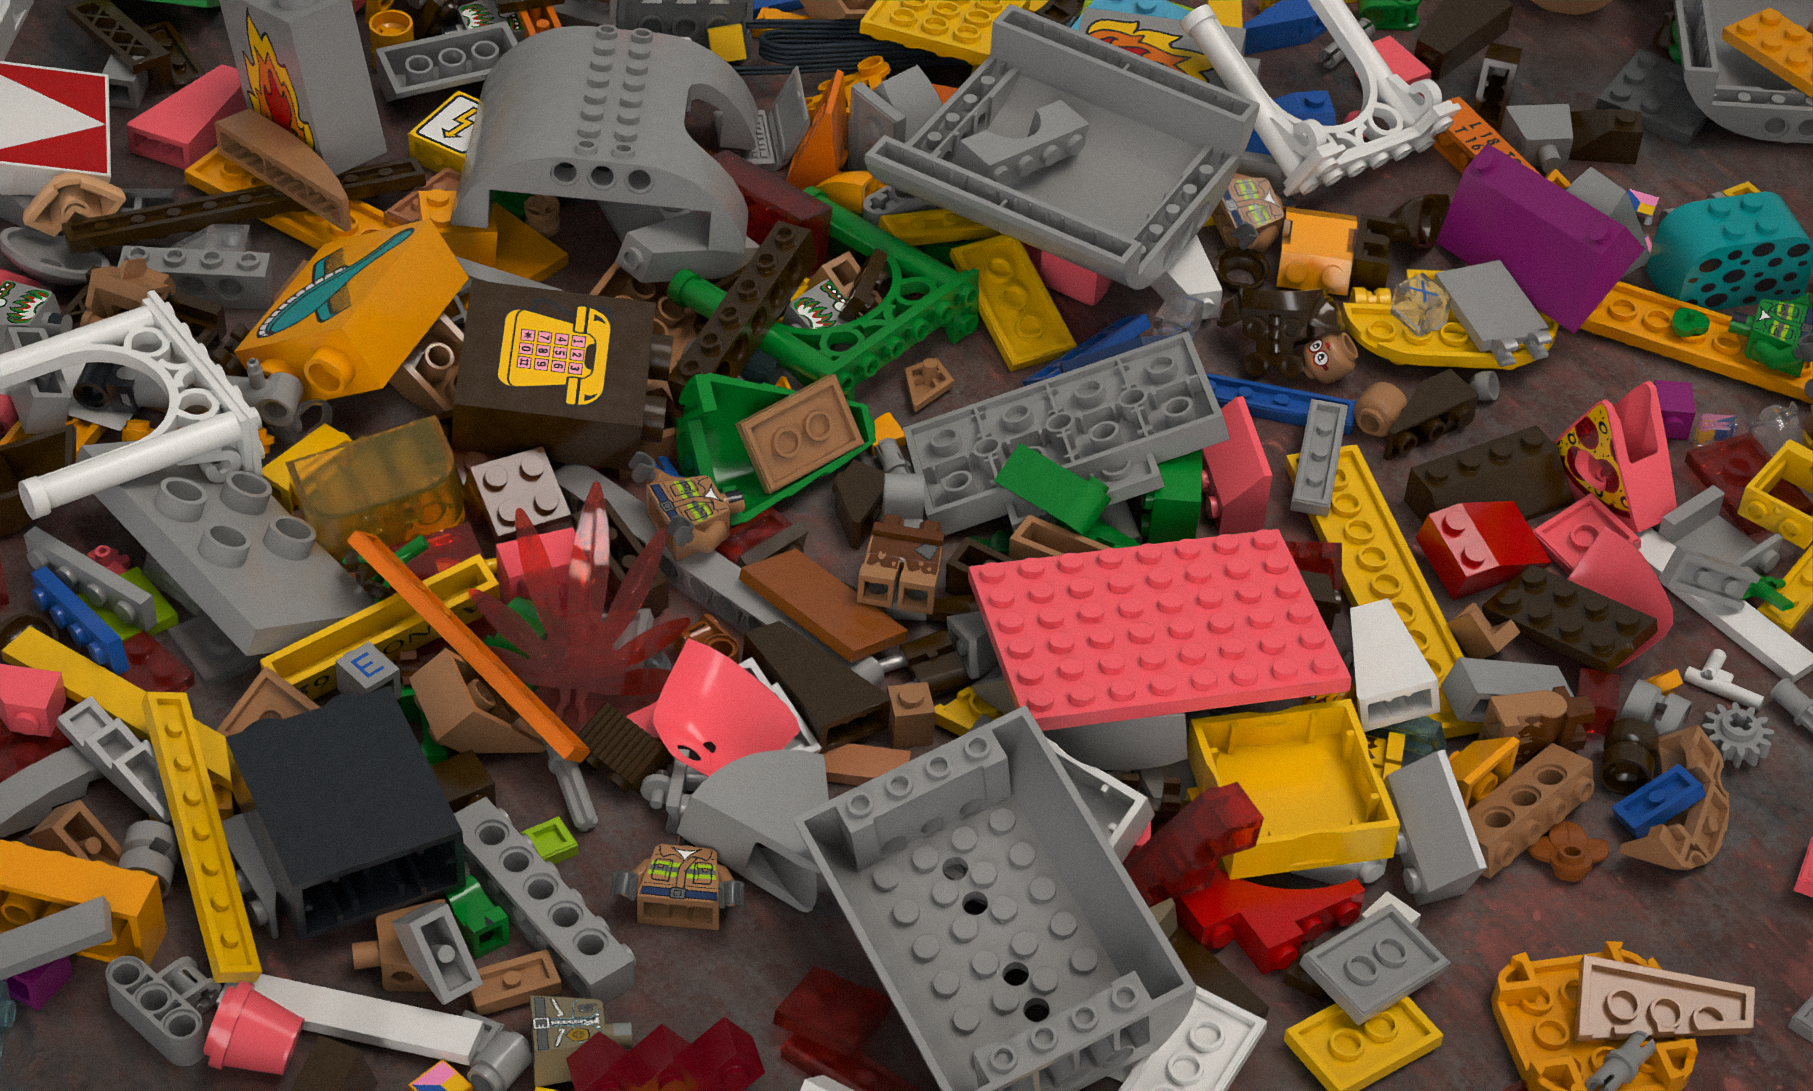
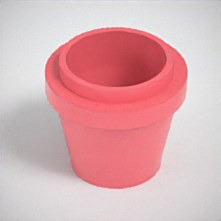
M241 980L236 988L229 985L217 1009L205 1042L203 1054L210 1056L208 1066L223 1070L226 1066L283 1076L297 1045L305 1018L298 1016L254 990V984Z

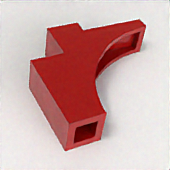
M1185 841L1149 855L1144 883L1159 903L1172 898L1175 903L1177 922L1207 950L1222 948L1235 939L1262 975L1277 969H1287L1291 962L1297 959L1303 941H1313L1328 930L1353 923L1360 917L1366 891L1356 878L1342 884L1315 889H1283L1259 885L1242 879L1230 880L1226 872L1201 858Z

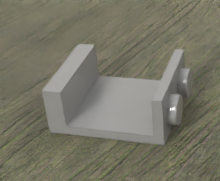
M1712 485L1662 517L1658 533L1675 547L1678 545L1753 570L1756 574H1760L1763 571L1769 572L1780 559L1778 552L1783 536L1779 533L1758 545L1719 516L1725 493L1715 485Z

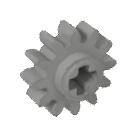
M1733 702L1731 710H1726L1723 705L1717 704L1714 713H1705L1701 729L1720 751L1723 762L1726 759L1733 761L1734 767L1739 768L1742 760H1746L1748 764L1754 767L1757 765L1759 757L1767 758L1774 736V731L1766 728L1768 718L1759 717L1756 719L1754 707L1743 710L1740 709L1737 702Z

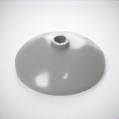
M11 227L0 233V249L5 257L22 273L41 282L40 285L44 287L54 288L56 285L77 286L86 284V272L93 265L99 267L109 266L106 256L97 249L91 253L77 252L71 254L62 233H58L56 237H53L32 227Z

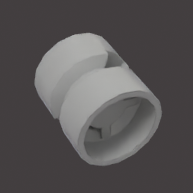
M1639 679L1627 698L1620 719L1635 718L1643 720L1652 725L1657 731L1658 737L1684 729L1693 702L1673 693L1663 696L1661 688ZM1658 709L1664 712L1661 721L1654 719Z
M145 820L136 822L126 832L121 850L122 855L117 867L132 871L141 870L150 875L157 876L161 898L164 899L170 892L175 873L174 867L180 854L175 829L159 821Z

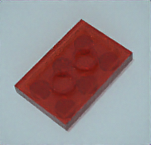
M1750 432L1687 451L1684 462L1707 489L1715 485L1725 493L1722 506L1747 535L1767 530L1737 514L1746 486L1772 459ZM1781 478L1768 493L1809 516L1811 515L1813 503L1798 486Z

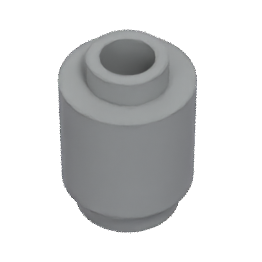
M499 1031L471 1062V1070L467 1073V1078L473 1085V1088L476 1091H506L533 1060L529 1042L517 1032Z

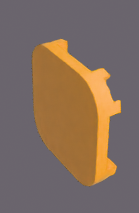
M1606 941L1603 951L1597 953L1530 961L1526 952L1511 957L1510 963L1499 972L1491 996L1493 1014L1528 1091H1588L1585 1081L1603 1065L1605 1055L1613 1049H1619L1628 1040L1574 1042L1579 961L1584 955L1661 969L1653 957L1646 961L1636 953L1621 949L1623 945L1621 941ZM1695 1038L1645 1039L1640 1044V1047L1643 1048L1653 1039L1656 1044V1051L1638 1068L1637 1076L1630 1083L1622 1084L1616 1091H1682L1688 1083L1698 1054ZM1598 1085L1593 1091H1599L1601 1086Z

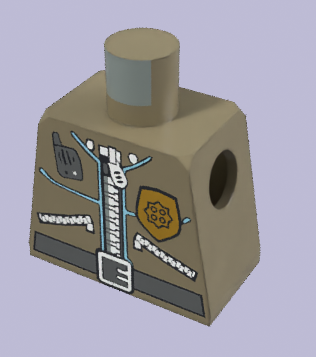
M530 996V1032L535 1087L572 1081L566 1058L598 1031L625 1049H632L631 1022L605 1024L603 1002L598 999Z

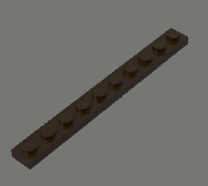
M416 157L353 168L336 175L348 196V200L358 198L372 199L384 193L395 191L408 192L416 187L426 186L425 172ZM268 184L62 223V229L71 254L77 252L91 253L98 248L114 245L127 246L135 241L150 238L163 239L171 234L182 232L194 233L208 227L218 225L231 226L244 220L254 218L268 219L275 216V214L291 211L304 212L309 209Z

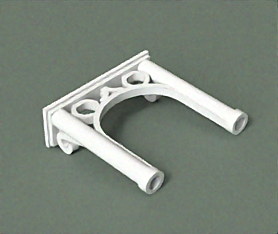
M1308 0L1355 69L1362 85L1363 104L1358 117L1345 124L1323 126L1314 119L1302 121L1287 113L1269 97L1218 22L1217 16L1208 4L1202 5L1188 13L1182 19L1180 25L1187 36L1193 37L1228 91L1260 103L1254 129L1287 177L1283 182L1286 186L1283 190L1286 197L1299 192L1302 195L1308 194L1323 183L1326 186H1330L1345 175L1352 178L1370 166L1372 169H1377L1392 158L1395 161H1399L1414 150L1418 153L1423 152L1435 143L1433 137L1436 134L1445 131L1454 123L1452 118L1462 109L1459 103L1453 104L1451 100L1442 103L1441 90L1433 80L1423 79L1409 86L1401 77L1393 74L1343 0ZM1421 92L1424 95L1425 99L1418 93ZM1372 116L1385 120L1390 130H1382L1377 127ZM1363 133L1368 139L1371 140L1370 142H1364Z
M155 290L147 292L148 298L142 299L143 306L0 354V390L71 365L106 362L124 365L146 374L163 389L169 400V408L162 423L141 440L45 475L34 476L18 483L20 497L27 513L33 520L50 514L51 509L174 464L178 466L199 464L206 477L215 483L225 482L228 473L239 471L240 469L261 477L263 476L261 460L265 458V451L259 440L258 430L262 428V421L257 409L248 406L239 387L230 384L221 365H215L212 362L206 347L202 343L198 344L195 341L188 325L185 322L181 323L177 319L169 302L164 303ZM192 383H193V384L195 385V387H196V388L186 389V388H187L190 384H192ZM193 405H202L209 409L208 412L199 415L190 414L184 410ZM215 461H221V462L218 463V464H213V463H212V462H215Z

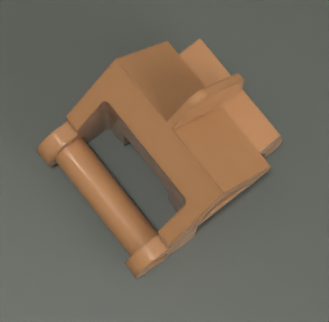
M143 258L124 260L119 268L107 266L92 269L85 301L86 311L81 318L80 327L103 320L107 315L115 316L121 307L133 310L143 306L142 299L148 298L147 292L155 290L159 297L165 301L168 294L174 295L176 291L175 283L169 275L147 268Z

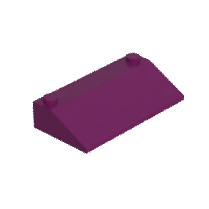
M1488 143L1464 170L1436 241L1440 247L1469 266L1500 260L1534 308L1573 334L1645 250L1625 226Z

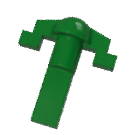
M1759 575L1761 577L1757 584L1751 582L1742 598L1758 596L1780 611L1789 610L1794 607L1792 601L1774 590V588L1785 587L1786 581L1781 578L1776 580L1772 576L1763 577Z

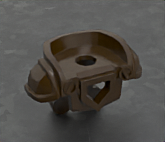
M1241 285L1239 286V292L1235 293L1233 298L1224 304L1221 318L1217 320V326L1221 328L1243 320L1242 335L1256 341V352L1250 353L1243 361L1244 370L1253 376L1264 374L1269 369V366H1279L1282 375L1290 378L1297 377L1304 372L1305 361L1301 355L1294 353L1295 346L1304 345L1313 340L1316 327L1329 333L1345 330L1340 307L1333 302V297L1327 296L1326 289L1275 291L1251 289L1250 286Z

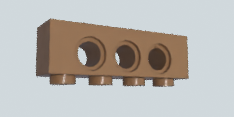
M1551 743L1467 811L1487 865V869L1481 875L1490 879L1502 868L1509 866L1514 858L1530 845H1534L1553 825L1562 822L1566 815L1591 797L1594 790L1591 760Z

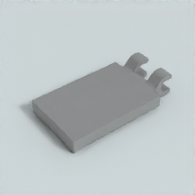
M1500 260L1435 273L1433 285L1480 352L1491 350L1501 367L1516 363L1511 351L1518 350V344L1522 343L1527 347L1530 356L1534 360L1548 357L1549 353L1545 349L1544 344L1552 342L1551 335L1548 332L1549 327Z

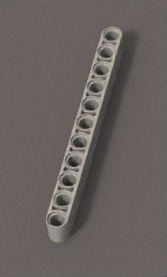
M566 463L554 472L570 510L571 517L573 514L607 498L666 577L668 583L744 635L746 632L757 627L781 621L877 687L883 682L884 672L875 658L870 655L849 663L739 580L741 568L715 550L710 554L698 552L675 562L647 516L646 504L590 466Z

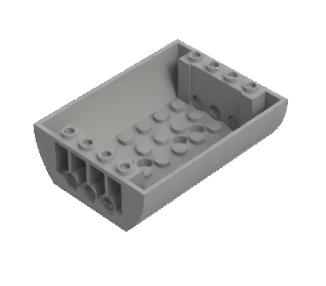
M1026 705L792 818L802 840L941 1091H1078L1157 1051L1178 1029L1193 1005L1197 990L1195 983ZM954 864L962 865L968 870L967 874L959 880L948 879L944 875V871ZM972 899H981L988 905L986 910L978 915H971L963 909L964 905ZM1021 969L1029 977L1022 985L1012 986L1006 983L1004 976L1010 970ZM1032 1005H1042L1049 1010L1047 1018L1040 1022H1032L1024 1014Z

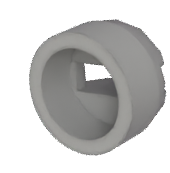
M1483 371L1474 374L1469 386L1479 394L1478 400H1496L1499 395L1497 374L1494 371Z

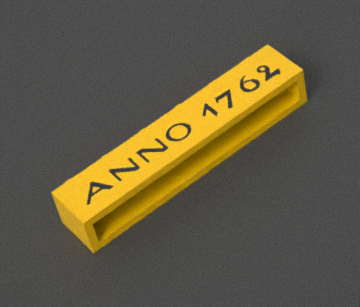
M480 553L422 581L465 625L500 608L499 583ZM396 593L260 659L262 670L265 666L269 667L309 699L313 700L338 688L335 661L368 641L390 661H393L395 656H400V652L413 651L441 637V635L399 593Z

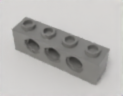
M123 246L118 268L124 260L143 258L147 268L169 275L175 283L176 291L223 305L224 308L269 310L274 288L270 253Z

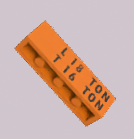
M1459 96L1449 99L1453 104L1459 103L1462 109L1452 118L1454 123L1448 129L1433 137L1435 143L1432 146L1462 175L1464 170L1487 143L1540 175Z

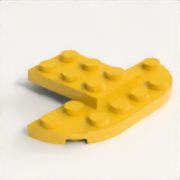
M1406 270L1405 288L1408 306L1343 303L1342 320L1350 335L1369 351L1388 359L1396 365L1409 364L1433 367L1513 370L1535 361L1530 356L1524 343L1518 344V350L1511 351L1516 363L1509 366L1501 367L1491 350L1480 352L1433 285L1435 273L1442 271ZM1421 281H1424L1425 291L1438 294V296L1426 293L1427 301L1424 302L1423 292L1409 289L1408 287L1422 290ZM1537 311L1549 327L1548 332L1551 335L1552 342L1544 344L1545 349L1548 351L1555 341L1559 324L1540 311Z

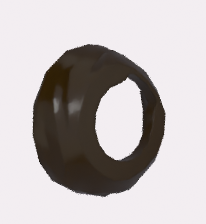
M1240 247L1222 249L1216 255L1213 263L1214 273L1219 283L1234 292H1239V286L1241 285L1250 286L1251 289L1257 288L1266 280L1270 273L1267 259L1262 254L1248 248L1242 250ZM1232 270H1245L1253 276L1255 282L1250 285L1249 283L1233 282L1227 278V273Z
M32 612L19 613L6 619L0 624V657L3 659L1 650L29 626L60 642L58 627L51 619Z

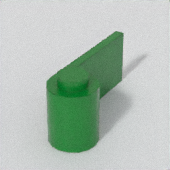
M1019 443L994 479V482L1046 512L1068 530L1084 537L1087 536L1111 501V498L1106 494L1109 487L1097 478L1090 475L1085 480Z

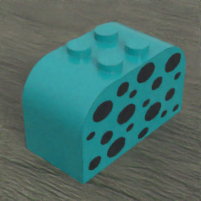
M1756 192L1694 201L1674 209L1661 221L1655 233L1646 272L1661 295L1712 311L1759 304L1760 300L1763 299L1776 301L1794 299L1805 294L1813 268V243L1785 201L1776 193Z

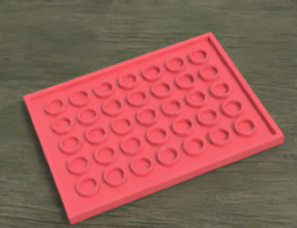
M1262 529L1256 532L1222 534L1215 537L1182 539L1180 541L1157 544L1146 543L1141 546L1116 549L1106 548L1099 551L1066 553L1058 556L1026 558L1009 562H990L984 565L968 567V580L1015 709L1026 705L1042 731L1350 691L1352 678L1279 529Z

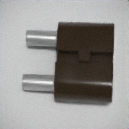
M945 629L900 644L899 654L878 660L884 673L905 666L910 678H913L912 682L906 684L928 682L932 698L969 685L963 662L957 651L954 652L953 643Z

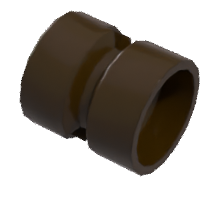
M1622 718L1613 721L1607 727L1603 745L1604 751L1598 773L1600 782L1606 789L1615 794L1629 796L1652 781L1655 767L1654 761L1659 742L1658 733L1652 725L1635 718Z

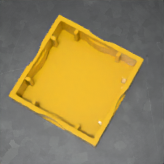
M1351 699L1298 705L1275 712H1243L1191 719L1187 740L1188 760L1230 880L1393 858L1400 823L1384 782L1371 762L1368 741Z

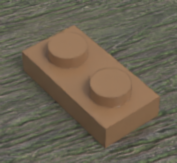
M545 949L477 969L483 984L467 992L475 1013L483 1016L530 1002V996H552L562 993L561 980L549 951Z

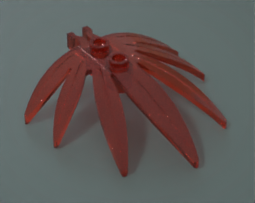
M598 481L593 482L578 521L572 546L567 581L566 617L564 618L561 615L560 599L554 572L545 547L522 508L516 509L515 529L521 567L533 606L547 634V640H541L532 627L509 606L483 591L471 588L468 591V595L484 618L507 641L529 655V659L507 649L486 646L524 684L557 688L560 702L555 706L554 714L560 720H563L564 708L569 705L571 690L575 691L573 706L577 710L576 722L586 723L587 713L584 702L589 692L609 696H641L661 692L671 670L642 668L625 672L624 668L640 663L666 648L689 626L690 619L688 617L675 619L650 628L631 639L618 650L613 649V644L628 627L648 594L662 557L667 534L664 528L659 529L640 552L623 579L610 606L606 620L602 623L601 616L609 574V528L601 484Z

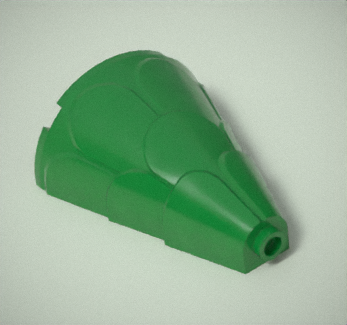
M713 373L694 375L687 381L681 392L678 402L684 405L683 415L681 418H676L675 421L676 449L682 477L708 476L720 494L739 489L744 498L745 510L730 515V526L746 523L781 499L792 496L816 478L830 474L875 443V423L869 414L868 406L846 400L864 444L768 494L764 493L735 424L797 391L764 382L758 384Z

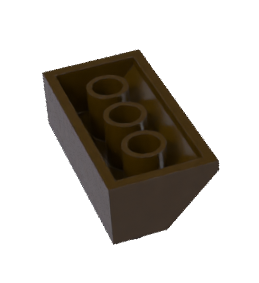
M1537 425L1411 467L1404 497L1406 504L1422 523H1424L1428 514L1459 503L1514 501L1524 519L1528 521L1571 506L1573 501L1559 450Z

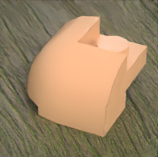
M74 171L56 175L41 188L24 210L23 222L29 227L56 237L59 232L63 233L62 223L115 214L126 201V197L121 188L94 176Z

